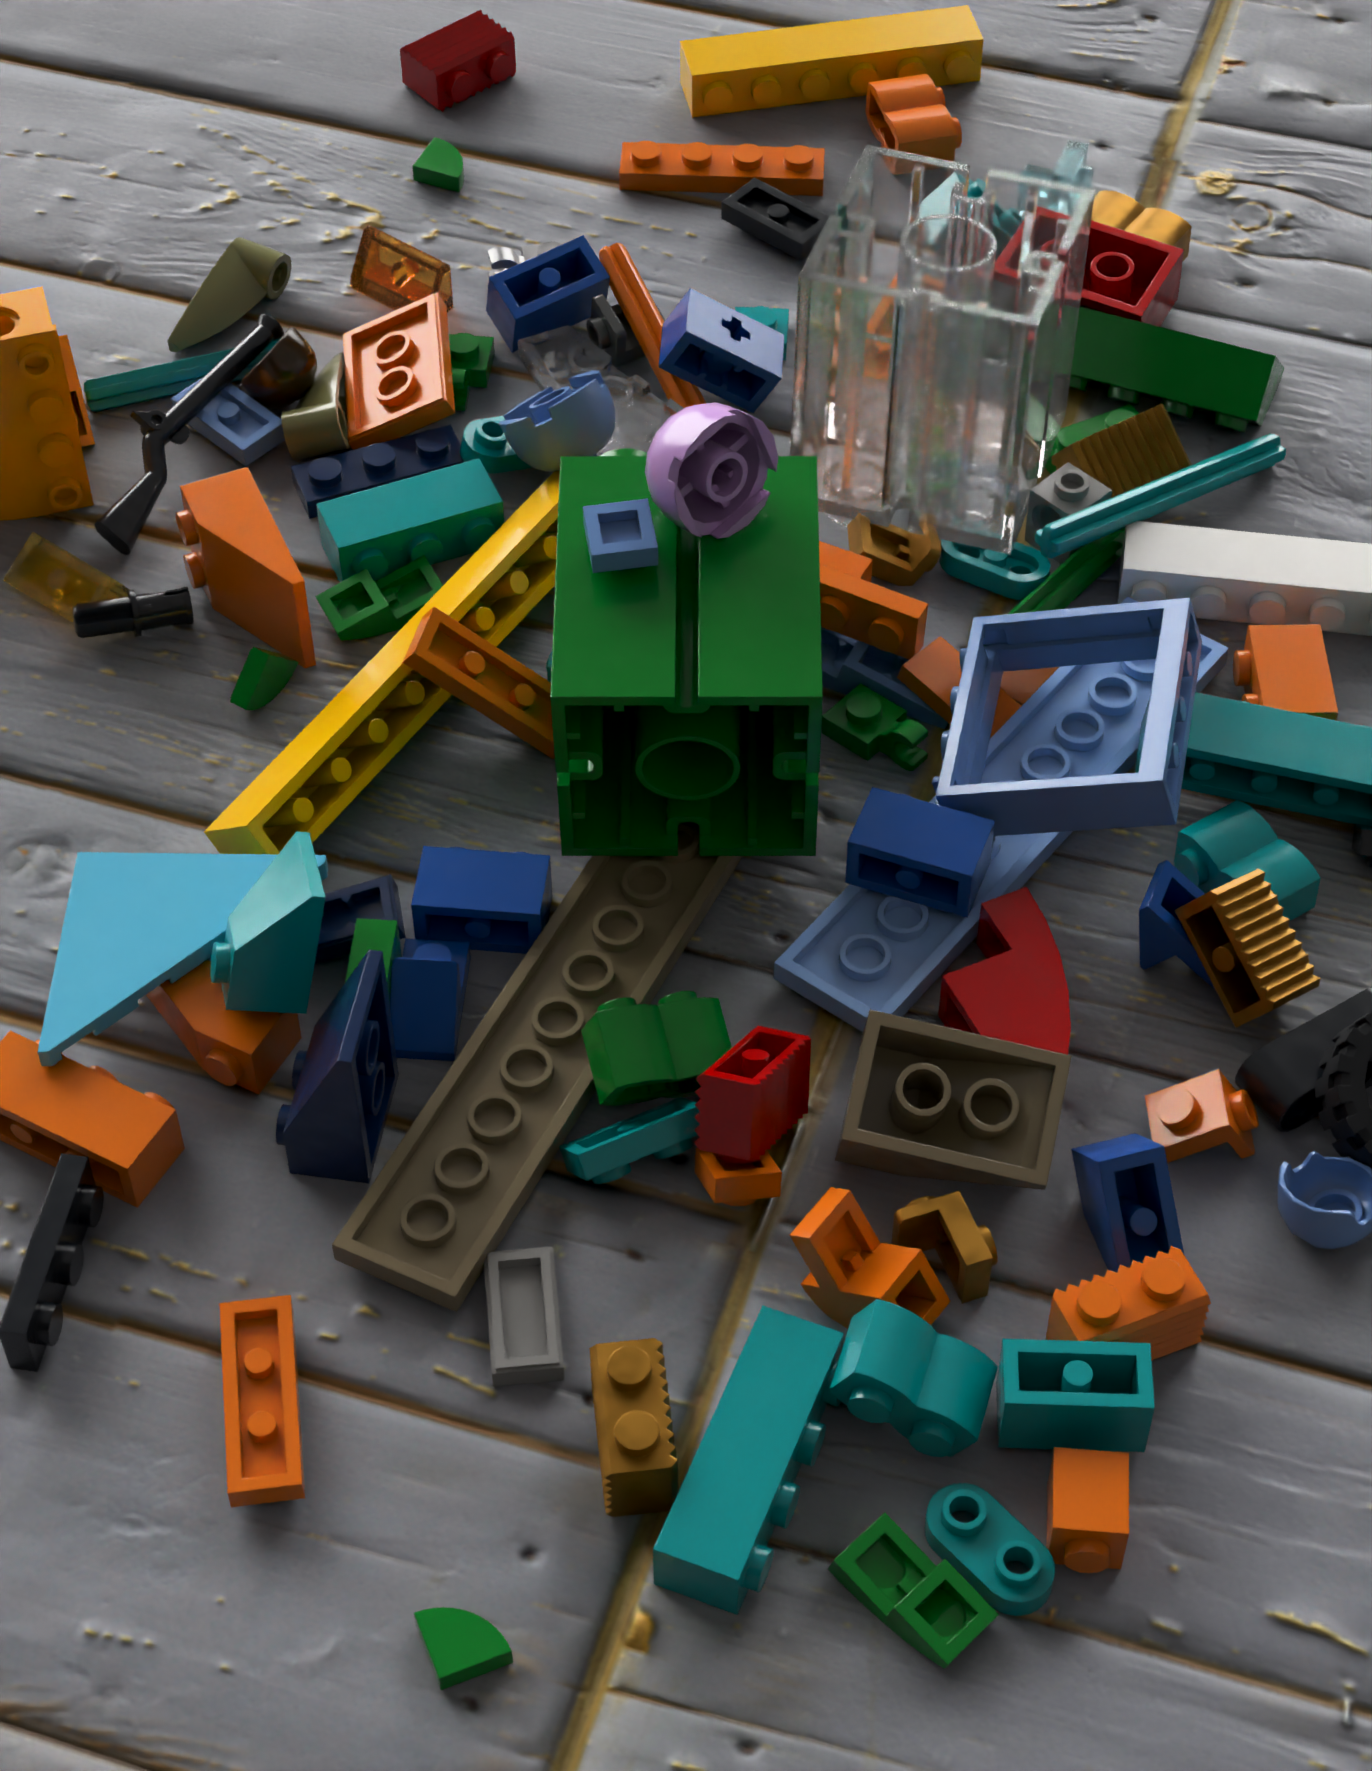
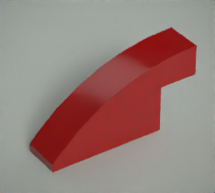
M1027 887L981 903L977 945L986 959L942 975L938 1011L940 1020L945 1027L1068 1055L1071 1032L1069 990L1059 950L1042 911Z

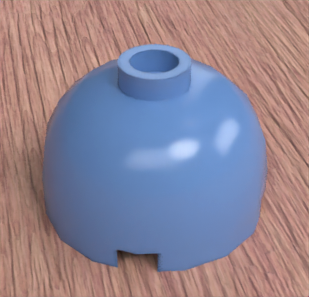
M588 371L568 378L573 389L567 386L554 391L552 386L521 402L503 416L505 421H500L499 425L509 445L522 461L534 469L555 472L560 470V456H598L597 452L610 442L615 430V406L600 371Z

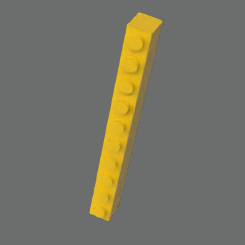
M560 470L553 472L204 831L220 854H279L296 831L309 832L313 843L452 695L451 693L402 663L422 617L429 610L436 607L497 647L555 586Z

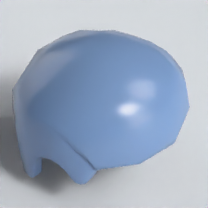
M1317 1151L1310 1152L1303 1163L1292 1169L1291 1164L1284 1161L1279 1168L1278 1210L1290 1232L1312 1246L1324 1249L1346 1247L1359 1242L1371 1234V1167L1349 1157H1323Z

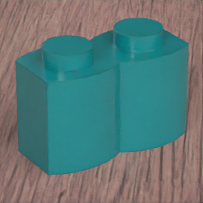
M1236 800L1178 832L1174 866L1204 893L1259 869L1265 872L1264 881L1271 883V890L1277 895L1279 905L1284 907L1282 916L1289 918L1291 921L1315 908L1321 880L1318 872L1297 848L1282 839H1278L1268 822L1248 804Z
M876 1299L852 1316L829 1390L836 1398L847 1405L848 1410L857 1418L871 1423H890L901 1435L909 1440L911 1446L917 1451L933 1457H952L978 1441L998 1366L987 1355L970 1344L937 1333L928 1322L913 1312L896 1304Z

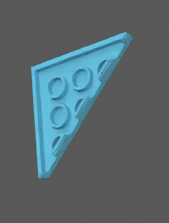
M78 852L38 1047L41 1066H53L62 1060L61 1052L91 1032L97 1036L139 1007L138 1000L166 980L174 983L209 959L212 954L213 944L225 941L228 917L278 854ZM315 855L322 881L328 877L326 855Z

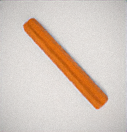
M617 242L611 246H604L599 251V260L610 276L609 286L674 412L677 413L685 407L705 404L706 401L698 386L658 367L664 320L626 247Z

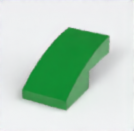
M423 555L375 582L368 570L364 569L315 597L340 640H355L401 629L435 595L443 584Z
M885 1512L839 1554L828 1567L829 1572L880 1621L909 1645L943 1669L999 1615L945 1558L936 1566Z

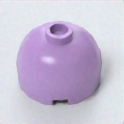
M713 402L685 407L666 420L656 432L647 452L645 476L653 502L676 526L693 535L701 537L710 534L717 539L730 537L748 526L766 504L771 493L763 489L767 479L768 468L777 472L778 454L775 439L763 421L731 406Z

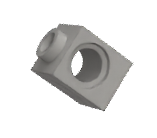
M1067 462L1030 489L1024 540L1040 550V546L1035 542L1037 530L1044 528L1046 524L1110 499L1112 489ZM1080 547L1052 559L1062 564Z

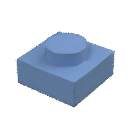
M648 498L583 506V523L593 573L658 565V545Z

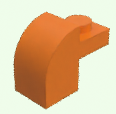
M830 1187L789 1235L811 1271L801 1282V1286L812 1301L828 1317L847 1329L849 1328L852 1316L876 1299L901 1306L918 1315L930 1325L934 1323L951 1302L921 1249L880 1243L851 1190Z

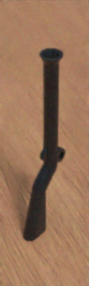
M261 314L258 318L257 326L167 413L157 409L150 410L149 412L132 411L130 416L141 425L140 430L144 435L142 454L145 475L100 517L94 525L97 532L120 553L124 555L130 554L166 484L165 445L169 441L174 444L185 443L190 434L186 425L269 344L277 342L282 338L284 331L278 321L272 316Z

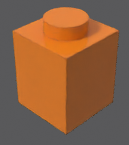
M1054 1447L1047 1483L1046 1547L1053 1557L1054 1564L1066 1565L1069 1569L1081 1573H1097L1107 1568L1121 1569L1129 1537V1453Z

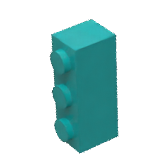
M479 458L316 504L321 544L339 582L364 569H367L373 580L377 581L423 555L430 565L474 553L504 524L503 500Z

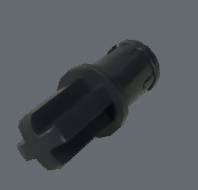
M188 587L138 595L135 594L134 590L127 591L128 597L77 604L73 607L72 612L75 632L80 638L133 631L135 637L142 636L143 630L194 623Z

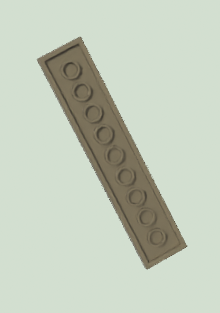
M683 822L678 825V856H592L332 1243L334 1259L457 1312L482 1273L487 1254L497 1249L558 1152L559 1146L563 1144L596 1091L581 1029L597 1012V1008L607 1001L631 997L636 1000L637 1004H651L743 856H700L699 825L694 822Z

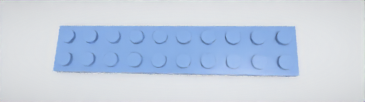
M1127 596L1121 604L1138 601ZM1200 634L1202 648L1195 690L1198 693L1226 665L1229 650L1228 647ZM1156 659L1059 667L990 738L981 783L1127 773L1136 763L1141 723L1151 695ZM936 795L929 801L930 803L935 804ZM1073 831L993 836L991 861L968 918L849 884L774 962V979L861 1032L864 1030L870 1010L903 1017L978 935L981 903L1020 889Z

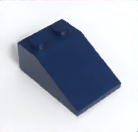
M368 950L315 1024L308 1050H299L296 1054L292 1072V1086L295 1094L291 1105L283 1104L281 1106L276 1124V1142L278 1145L285 1146L289 1172L292 1174L370 1183L399 1076L383 951Z

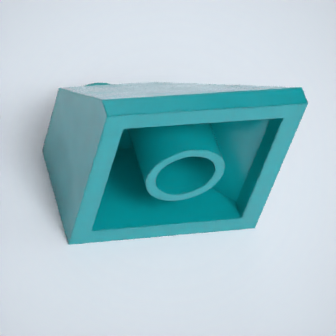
M295 832L228 917L225 942H215L213 944L210 969L211 982L221 983L226 1010L307 1014L326 898L309 832Z

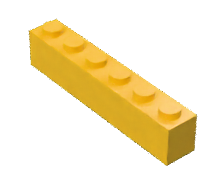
M964 5L680 41V83L691 116L694 118L867 95L868 82L927 74L932 79L935 87L980 81L984 39L969 6Z

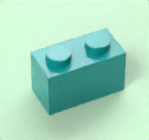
M1003 1338L996 1380L998 1447L1054 1449V1447L1099 1451L1145 1452L1155 1409L1150 1343Z

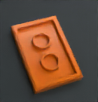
M438 293L431 294L343 334L348 444L353 450L397 439L455 414L447 306Z

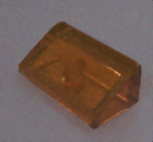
M370 225L364 228L351 273L350 286L352 289L393 310H398L435 293H438L446 304L447 312L454 308L449 264Z

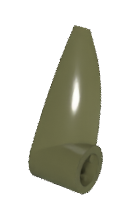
M242 237L235 238L209 272L167 340L169 351H181L221 332L244 316L263 297L272 300L277 299L283 293L290 278V256Z
M343 352L335 355L314 379V383L298 401L295 409L282 412L283 432L288 450L294 461L350 447L347 433Z

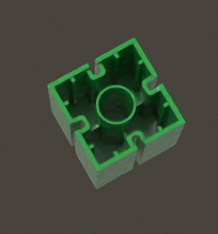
M631 448L610 450L600 456H560L550 701L562 856H678V825L683 822H694L699 825L700 856H816L823 703L817 456L778 455L777 472L768 468L767 479L763 486V489L771 492L765 506L748 526L730 537L720 539L710 534L701 537L693 535L676 526L661 512L653 502L645 476L647 452ZM648 498L658 545V565L593 573L583 523V506Z

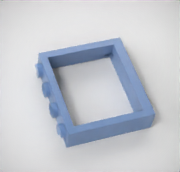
M1190 597L973 617L967 648H960V668L962 672L959 686L952 688L950 694L952 713L950 730L943 731L941 736V756L943 760L940 776H935L932 780L936 792L935 804L995 820L993 836L1176 825L1202 648V639ZM1156 659L1138 773L981 783L1004 671Z

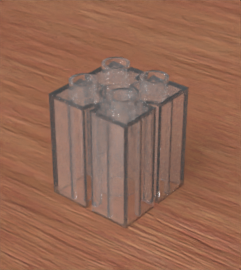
M866 145L836 203V215L830 214L798 276L790 456H817L818 512L825 513L837 524L847 527L852 519L857 520L861 516L872 524L889 527L896 510L908 509L907 532L926 535L930 531L940 541L943 539L955 542L954 547L960 548L962 553H976L977 548H983L1011 555L1028 512L1030 489L1037 485L1038 477L1041 478L1066 414L1095 189L989 169L986 188L982 196L970 198L967 197L970 165Z

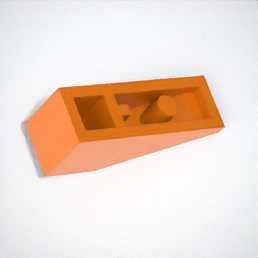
M208 960L174 983L166 980L146 994L201 1068L223 1085L234 1086L236 1084L256 1094H260L302 1038L298 1013L226 1010L221 983L211 982V961Z

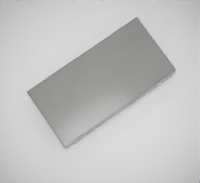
M553 1246L488 1253L484 1261L493 1387L564 1380Z

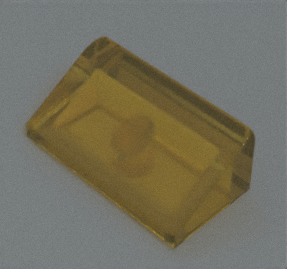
M35 532L31 533L3 578L4 582L72 623V612L75 605L128 597L127 591H130V589Z

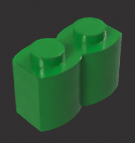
M680 991L661 998L658 1001V1005L637 1004L636 1000L631 997L607 1001L597 1008V1012L581 1029L599 1103L603 1106L629 1105L661 1097L684 1098L698 1096L695 1091L701 1086L696 1078L732 1048L719 998H697V994L694 991Z

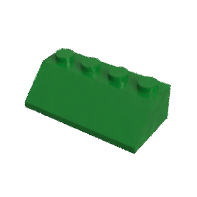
M1060 302L1042 366L1050 373L1056 374L1054 383L1057 385L1086 391L1088 382L1108 387L1106 395L1108 398L1134 405L1139 404L1141 396L1162 401L1161 404L1163 403L1168 414L1189 419L1192 418L1194 410L1214 414V425L1238 432H1245L1247 423L1262 426L1284 371V367L1275 355Z

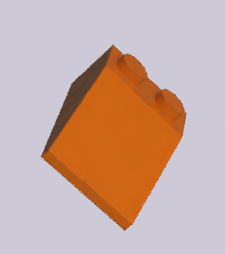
M245 467L181 485L184 510L176 512L175 515L185 546H191L192 553L183 555L186 572L194 589L203 587L214 610L280 653L298 661V664L303 668L315 666L316 660L304 579L249 468Z

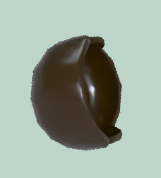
M291 327L264 358L245 375L238 388L267 409H282L300 400L314 383L317 371L315 352L294 327Z

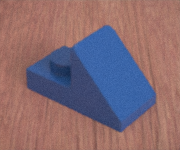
M1168 860L1158 864L1139 909L1140 968L1145 970L1176 955L1214 988L1174 911L1205 893Z
M405 938L402 957L394 958L391 973L390 1012L397 1058L455 1061L471 961L469 942Z

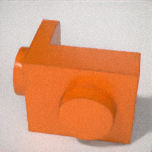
M1219 1069L1145 1095L1152 1141L1164 1146L1167 1163L1226 1142L1231 1145L1242 1159L1255 1155L1251 1130L1258 1128L1259 1121L1253 1101L1246 1090L1236 1091Z

